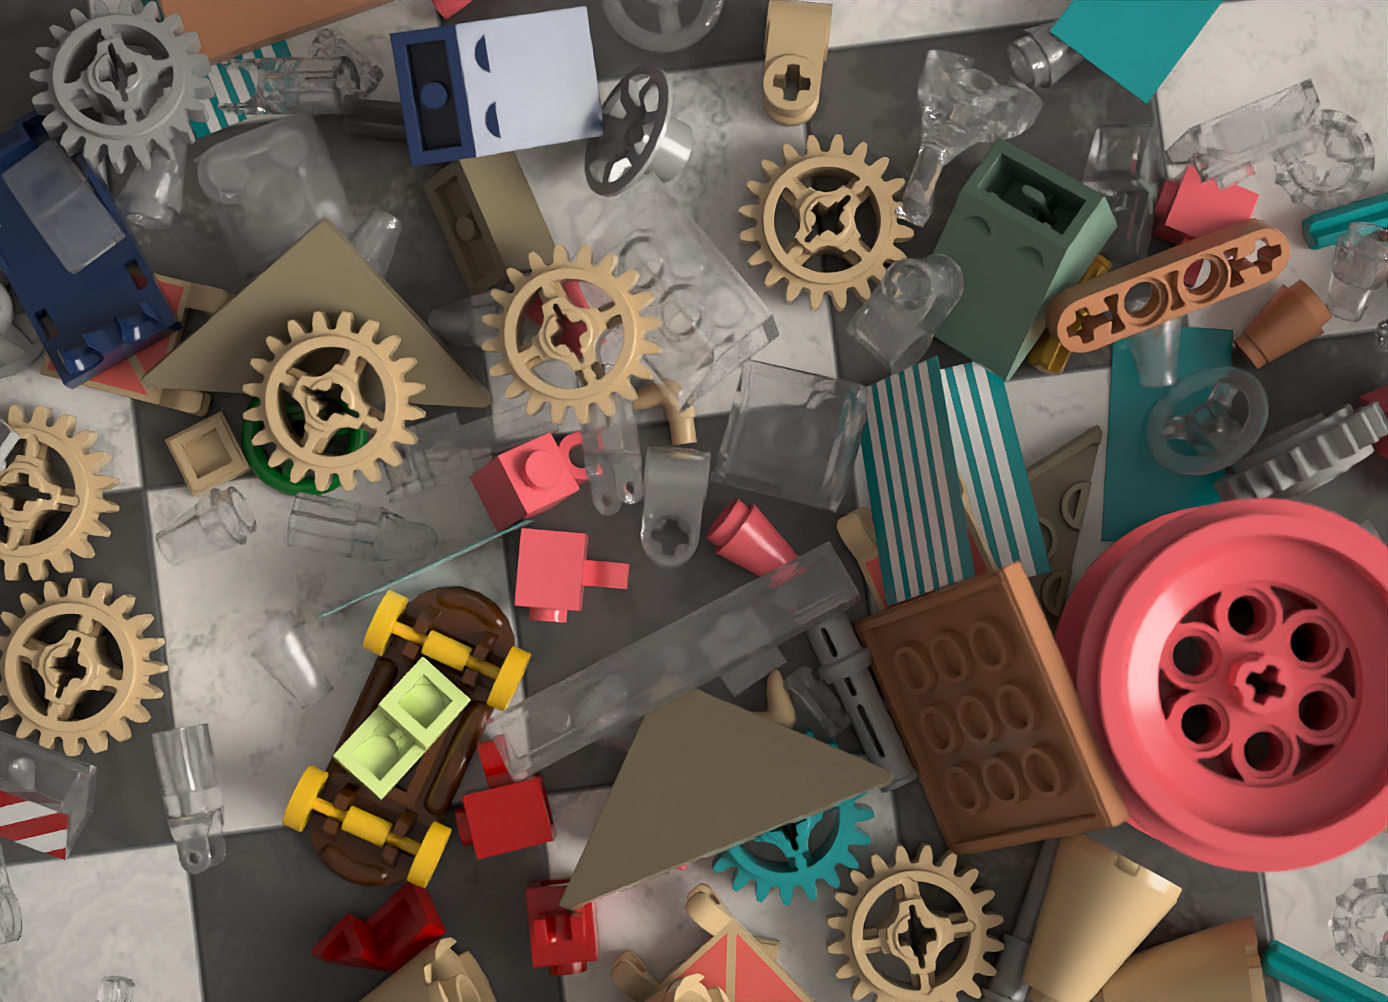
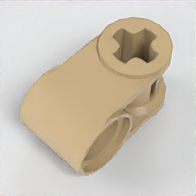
M769 0L764 42V55H766L763 76V107L768 117L779 125L786 127L799 126L809 121L816 112L819 103L823 61L826 62L833 4L798 0ZM793 81L799 83L796 101L784 100L783 91L786 87V82Z

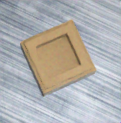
M223 411L165 439L194 497H199L252 470L245 457L242 444L227 414Z

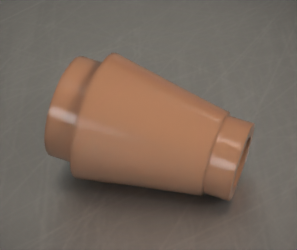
M1299 279L1289 288L1282 285L1233 343L1252 367L1258 370L1266 363L1274 361L1323 334L1322 326L1333 317L1317 294L1304 281Z

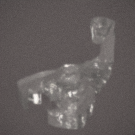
M929 50L920 74L917 88L919 104L923 111L921 119L922 131L918 149L919 156L902 201L894 211V215L921 228L924 227L933 212L934 187L943 165L948 164L960 153L977 143H995L998 137L1007 140L1021 134L1035 124L1043 105L1042 100L1035 92L1014 77L1009 76L1006 86L1000 85L990 75L972 69L975 59L942 50Z

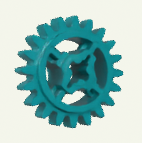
M805 727L801 732L814 738L813 731L809 727ZM832 738L824 742L838 748L836 741ZM863 793L840 802L841 804L791 824L795 835L793 838L788 836L785 826H780L754 837L755 842L765 841L779 847L786 856L787 862L764 859L752 853L743 844L718 853L712 861V869L715 873L734 866L735 870L731 879L732 889L738 891L749 880H754L756 900L761 903L773 886L778 887L784 906L790 905L795 886H802L805 894L811 901L817 900V887L815 884L817 879L823 878L828 884L837 889L841 884L835 866L840 863L853 869L859 867L856 856L848 847L851 844L870 845L871 839L869 834L862 828L855 826V824L874 818V811L867 804L854 802L866 794ZM835 810L834 823L828 837L814 852L810 853L808 846L810 831L818 821L823 819V814Z

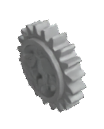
M95 0V17L92 19H87L83 13L75 8L70 10L75 29L69 32L56 25H52L49 28L58 48L37 47L35 52L41 64L47 69L32 71L29 76L35 89L41 91V93L31 99L38 114L47 116L43 120L42 125L49 137L56 138L62 136L60 144L65 154L69 157L77 154L84 148V158L89 168L92 169L99 166L105 155H109L117 174L123 173L129 156H136L138 163L144 171L150 170V152L153 150L160 151L170 161L174 160L175 153L170 140L177 137L186 143L193 144L196 139L187 121L207 122L209 119L207 109L199 100L214 97L211 80L204 77L212 71L207 54L198 53L202 47L197 33L191 31L182 34L184 27L180 15L176 12L161 22L158 6L152 0L146 4L138 15L134 11L131 0H121L117 13H110L103 0ZM125 45L148 48L161 55L164 59L153 60L151 55H141L131 51ZM96 55L94 61L88 66L87 70L80 72L83 66L93 56ZM119 68H122L127 79L128 87L125 88L128 96L127 102L123 101L118 90L117 82L120 81L118 75ZM80 72L81 78L76 81L77 76ZM171 87L164 103L152 115L148 116L151 107L157 102V99L164 96L163 89ZM92 107L95 113H104L107 116L113 117L121 125H107L96 122L83 115L79 110Z
M1378 401L1364 407L1361 406L1355 410L1348 403L1328 412H1320L1312 417L1303 418L1269 435L1252 446V450L1230 462L1233 470L1229 474L1217 479L1212 485L1221 502L1253 498L1285 500L1293 496L1302 495L1346 472L1352 465L1374 452L1371 444L1388 434V419Z

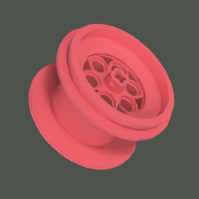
M1272 498L1238 499L1209 506L1178 510L1156 517L1118 538L1085 570L1072 589L1062 609L1053 639L1130 816L1129 819L1125 820L1126 823L1195 859L1220 867L1252 872L1290 871L1333 860L1358 848L1388 826V547L1378 538L1354 522L1314 505ZM1237 597L1247 599L1254 611V621L1251 627L1241 634L1231 628L1227 619L1228 608ZM1296 628L1304 641L1308 658L1302 661L1294 656L1290 648V638ZM1189 636L1199 645L1201 658L1195 670L1183 674L1175 666L1172 655L1178 641ZM1249 672L1260 673V678L1269 684L1265 695L1254 694L1255 689L1245 684ZM1309 693L1307 706L1300 720L1298 713L1299 703ZM1200 704L1209 716V726L1201 738L1190 741L1183 734L1181 719L1183 713L1189 707ZM1262 731L1269 740L1270 754L1262 763L1250 767L1245 760L1244 745L1251 735Z

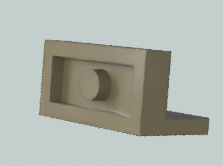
M514 151L452 161L422 183L471 299L488 295L492 289L497 290L508 283L510 279L506 270L509 267L524 274L532 272L529 264V253L533 251L539 254L548 266L553 264L555 243Z

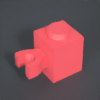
M1187 166L1173 181L1165 178L1161 183L1150 210V214L1159 217L1152 235L1178 246L1237 222L1250 219L1260 194ZM1226 252L1223 253L1226 259L1232 257ZM1204 259L1196 260L1186 269L1183 277L1186 289L1195 286Z
M580 430L566 436L557 444L551 432L498 455L470 476L498 533L550 510L580 490L579 485L592 480L601 473L596 462L586 468H578L569 459V451L585 442Z
M521 528L514 606L529 607V620L567 623L568 610L582 611L584 586L628 589L630 564L586 560L588 535L585 533Z

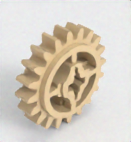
M838 134L833 138L828 152L821 151L819 142L814 135L808 136L804 156H799L790 144H784L782 147V159L785 166L779 167L776 163L764 159L761 162V171L769 183L748 181L746 185V192L753 199L757 200L759 204H749L739 208L738 217L756 225V227L749 228L739 234V243L748 246L758 245L760 248L748 259L747 266L749 269H757L768 265L771 270L765 278L763 287L769 290L781 281L786 282L788 287L785 294V303L788 305L797 299L800 292H807L809 294L808 302L811 312L818 310L823 295H830L838 312L843 311L847 301L846 291L849 290L865 304L871 298L867 280H873L876 284L887 288L892 282V278L883 264L903 266L907 259V256L900 249L896 248L893 243L908 242L914 236V230L897 223V220L903 219L912 213L914 209L913 203L895 202L893 200V197L903 188L905 184L904 178H896L888 182L883 181L881 177L888 166L889 159L883 157L871 166L865 164L864 159L867 154V143L861 142L851 155H846L843 152L842 136ZM816 176H832L846 180L849 183L836 191L823 192L816 191L811 187L807 189L801 181ZM781 199L792 208V214L797 219L798 226L794 240L784 250L778 241L774 227V212ZM866 199L869 200L874 210L877 225L876 239L872 250L860 239L861 234L856 229L854 219L858 207ZM844 205L835 228L838 235L827 230L821 235L817 234L807 243L816 221L814 213L816 212L824 218L831 212L835 213ZM826 254L836 256L841 260L844 258L852 267L839 272L824 273L809 270L802 265L816 256Z
M555 244L552 265L548 266L546 261L533 251L529 253V264L532 269L531 275L526 276L524 273L511 267L506 270L510 281L515 286V290L512 293L492 289L490 295L504 307V310L499 315L488 314L482 316V322L499 329V336L497 338L487 340L481 344L482 350L502 353L503 359L496 363L489 373L493 377H504L512 374L514 379L504 394L507 399L518 398L526 391L530 393L526 407L527 414L537 415L546 403L549 402L551 404L550 414L552 423L562 424L567 416L569 407L572 406L579 423L589 424L592 415V404L596 403L607 417H612L616 415L615 403L612 398L613 394L617 392L620 396L630 401L638 399L634 387L629 382L632 376L652 380L654 374L647 366L641 363V357L643 355L661 354L663 348L651 341H646L645 334L648 331H653L663 326V321L656 317L642 316V310L655 300V296L652 292H640L632 295L631 289L636 285L640 274L635 269H631L616 278L615 271L618 266L619 257L610 252L602 259L598 266H594V251L590 245L583 244L578 252L576 261L571 262L570 255L565 246ZM569 282L589 283L601 288L613 301L599 308H580L568 297L562 284ZM540 297L544 304L542 305L544 313L543 325L538 334L532 338V341L523 345L525 318L533 303ZM563 315L567 316L571 322L578 325H586L587 332L579 337L582 354H579L572 346L559 345L558 338L566 333L563 323L566 320ZM623 324L624 338L621 352L613 367L605 374L601 363H603L600 355L601 345L606 335L613 331L612 329ZM562 360L574 372H577L583 387H558L542 378L534 368L545 362Z
M319 311L314 312L312 320L313 331L311 333L308 332L307 328L300 321L291 320L288 322V331L292 339L291 343L288 344L285 340L276 336H268L265 339L275 358L273 361L263 358H252L250 364L255 370L264 375V381L262 383L243 385L242 391L251 396L259 397L261 404L259 407L251 408L244 412L243 418L250 421L261 420L264 422L265 429L260 431L251 441L253 445L275 443L277 448L272 453L268 462L271 468L284 464L289 459L294 462L290 475L291 482H301L306 478L310 470H313L315 472L317 491H325L331 485L333 475L336 473L344 490L350 491L356 487L358 469L362 471L363 475L370 482L374 483L381 479V471L377 462L379 458L394 467L400 466L403 463L401 455L394 447V443L396 441L410 445L417 443L419 438L411 430L407 429L404 424L406 420H416L425 417L426 411L417 406L410 405L408 398L411 395L424 391L426 387L424 383L405 381L404 374L417 364V360L413 357L395 361L393 353L401 342V338L398 335L390 336L379 344L376 342L379 330L378 321L374 319L368 320L361 327L360 331L356 333L354 330L355 320L353 313L342 311L337 320L336 328L332 329L326 313ZM330 347L346 349L339 364H335L331 371L322 376L308 374L296 368L305 358L319 350ZM368 362L376 370L383 384L386 398L385 412L376 408L377 406L369 400L365 393L363 383L365 374L363 372ZM341 386L344 388L341 393V399L349 404L348 408L356 412L342 411L329 416L326 414L329 409V403L321 398V394L313 390L329 391L336 390ZM286 391L291 393L292 397L304 409L306 420L304 429L306 432L303 438L296 433L289 421L285 404ZM345 427L361 428L374 435L366 445L355 452L348 454L325 452L330 439L334 438L339 430Z
M10 405L8 411V425L21 435L14 447L24 444L22 455H16L14 463H11L0 473V513L4 517V525L9 527L7 538L0 534V567L5 562L4 574L6 580L20 581L26 571V566H28V571L33 581H46L49 576L50 562L60 573L69 574L73 572L71 551L83 558H93L95 552L87 541V536L90 534L109 537L111 531L98 520L99 514L118 512L120 508L116 503L105 500L102 497L103 491L118 486L120 479L100 475L99 470L112 460L113 456L111 453L105 451L89 453V449L94 445L98 434L95 431L86 429L73 436L77 424L76 417L64 413L53 425L52 409L38 405L34 410L31 421L24 407ZM51 447L67 462L74 478L75 489L65 486L58 479L54 471V462L49 461ZM21 486H31L39 488V492L51 494L52 498L50 500L37 498L36 501H27L26 499L19 498L18 494L8 493L6 489L8 487L21 489ZM60 512H71L67 521L58 532L40 543L33 544L35 532L41 531L44 523L53 515Z
M72 578L68 586L67 596L58 581L45 582V602L34 593H23L20 595V600L26 612L25 616L13 611H3L0 615L5 625L11 629L10 635H0V649L3 651L2 658L0 659V673L2 675L0 696L6 695L9 699L8 704L0 710V720L16 718L18 716L22 717V722L15 736L19 740L30 738L40 730L39 751L41 752L53 751L60 743L61 738L63 739V748L67 757L81 754L84 739L87 740L88 746L94 753L105 751L108 748L107 731L119 742L130 739L132 736L126 718L138 723L148 722L151 716L146 708L141 705L140 700L157 699L163 696L164 692L157 686L150 684L148 679L150 675L168 671V665L149 659L151 651L157 650L165 644L164 638H144L142 635L143 630L151 624L154 617L152 614H142L130 618L129 612L134 606L136 597L133 595H123L111 603L113 589L112 584L108 582H99L93 589L91 596H89V588L85 578ZM80 614L75 630H68L65 637L58 643L48 644L38 640L42 632L53 622L68 615ZM104 627L111 632L119 645L123 659V670L114 664L107 654V637L102 634ZM78 656V663L81 666L87 667L84 677L74 678V670L66 666L68 657ZM30 664L44 679L46 687L44 698L50 700L48 706L42 701L34 688ZM106 690L116 694L111 702L94 716L87 719L72 718L76 705L83 703L92 691Z
M898 842L894 844L893 862L890 864H885L884 860L875 851L869 853L870 864L873 868V872L870 875H865L858 869L849 868V876L857 888L854 892L834 889L832 893L834 898L842 906L846 907V911L844 913L828 914L825 917V921L830 927L843 931V934L827 941L826 948L828 953L847 954L846 959L842 960L834 968L838 979L858 975L850 990V994L855 1001L862 999L871 991L875 992L872 1002H959L956 994L960 990L977 999L982 996L979 987L973 980V976L975 973L986 976L996 975V969L987 959L983 958V955L987 951L997 952L1004 950V943L997 937L986 934V931L989 928L1000 925L1004 922V919L997 911H982V907L993 899L995 893L989 886L971 890V886L979 874V871L973 865H969L959 873L954 874L957 855L953 851L948 849L937 863H932L931 846L926 842H922L917 850L916 858L909 860L906 850ZM918 882L931 883L948 891L957 900L961 911L945 913V911H935L925 906L920 896ZM894 887L895 895L893 896V906L890 913L883 920L876 922L875 926L863 928L865 918L872 904L881 894ZM909 906H911V910L923 927L930 928V931L920 934V944L917 945L919 958L906 938L898 936L899 933H904L908 930V920L911 919ZM964 937L962 947L953 963L942 973L934 976L936 959L939 952L946 944L954 942V938ZM882 951L883 954H893L901 958L908 967L910 982L900 981L885 975L870 962L866 954Z

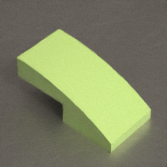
M422 657L378 704V708L333 755V759L374 797L381 801L453 722L471 699L429 661Z

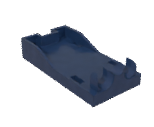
M35 109L13 121L15 127L0 135V224L2 226L0 227V267L7 276L63 384L70 389H74L180 330L183 326L98 168H89L84 158V148L71 157L66 155L60 144L62 136L50 138L42 125L43 120L47 116L39 115ZM74 157L78 159L89 177L83 182L80 181L79 174L70 162V159ZM132 263L135 266L139 265L149 285L140 290L137 286L138 283L127 268ZM46 311L59 333L54 338L51 337L42 320L47 316Z

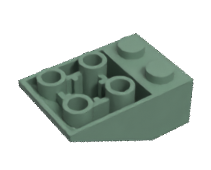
M998 137L962 188L906 312L905 320L1008 382L1046 329L1045 313L1051 300L1058 293L1075 286L1118 226L1106 197Z

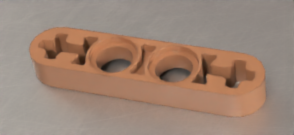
M1256 218L1243 220L1063 290L1049 303L1045 313V325L1049 333L1069 351L1076 353L1093 351L1271 281L1279 276L1286 267L1290 257V244L1283 233L1264 220ZM1260 239L1266 243V246L1257 250L1258 260L1252 263L1245 257L1255 252L1254 242ZM1226 252L1227 254H1229V255L1232 256L1233 258L1230 259V260H1227V259L1225 258V256L1223 255V253ZM1209 259L1211 271L1208 279L1197 288L1186 289L1183 281L1186 269L1196 260ZM1150 282L1152 294L1149 302L1138 311H1126L1124 308V298L1128 290L1137 283ZM1082 308L1088 315L1081 319L1082 328L1074 332L1069 325L1076 321L1075 311ZM1109 310L1113 316L1112 319L1107 318L1102 312Z

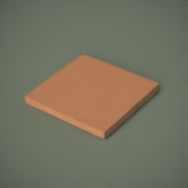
M1020 561L878 611L853 622L862 646L869 647L872 654L870 658L872 661L871 668L913 767L918 772L919 781L947 847L957 856L1112 828L1130 818Z

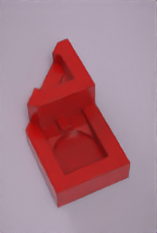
M407 881L366 922L349 913L346 914L311 949L314 957L326 963L396 972L428 945L436 942L446 933V930L427 888L424 889Z

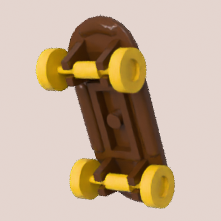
M460 586L438 587L419 594L409 603L408 597L388 590L372 618L362 646L363 649L378 656L333 755L378 708V704L422 657L429 661L471 701L381 801L333 759L332 755L325 771L313 765L307 767L285 810L282 824L302 832L309 821V836L316 854L330 871L348 882L366 887L387 886L407 877L408 882L424 889L426 888L452 832L451 828L442 823L476 751L477 745L494 709L504 713L507 710L529 663L531 653L515 646V636L509 620L496 602L478 591Z

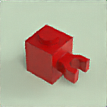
M506 736L478 744L479 756L488 786L467 791L462 796L464 807L455 809L457 827L463 846L474 845L478 860L553 841L557 832L542 772L516 779Z
M571 877L530 881L525 889L533 967L548 966L549 975L553 976L587 971V962L598 961L600 954L596 902L593 901L585 904L584 907L575 911L559 906Z

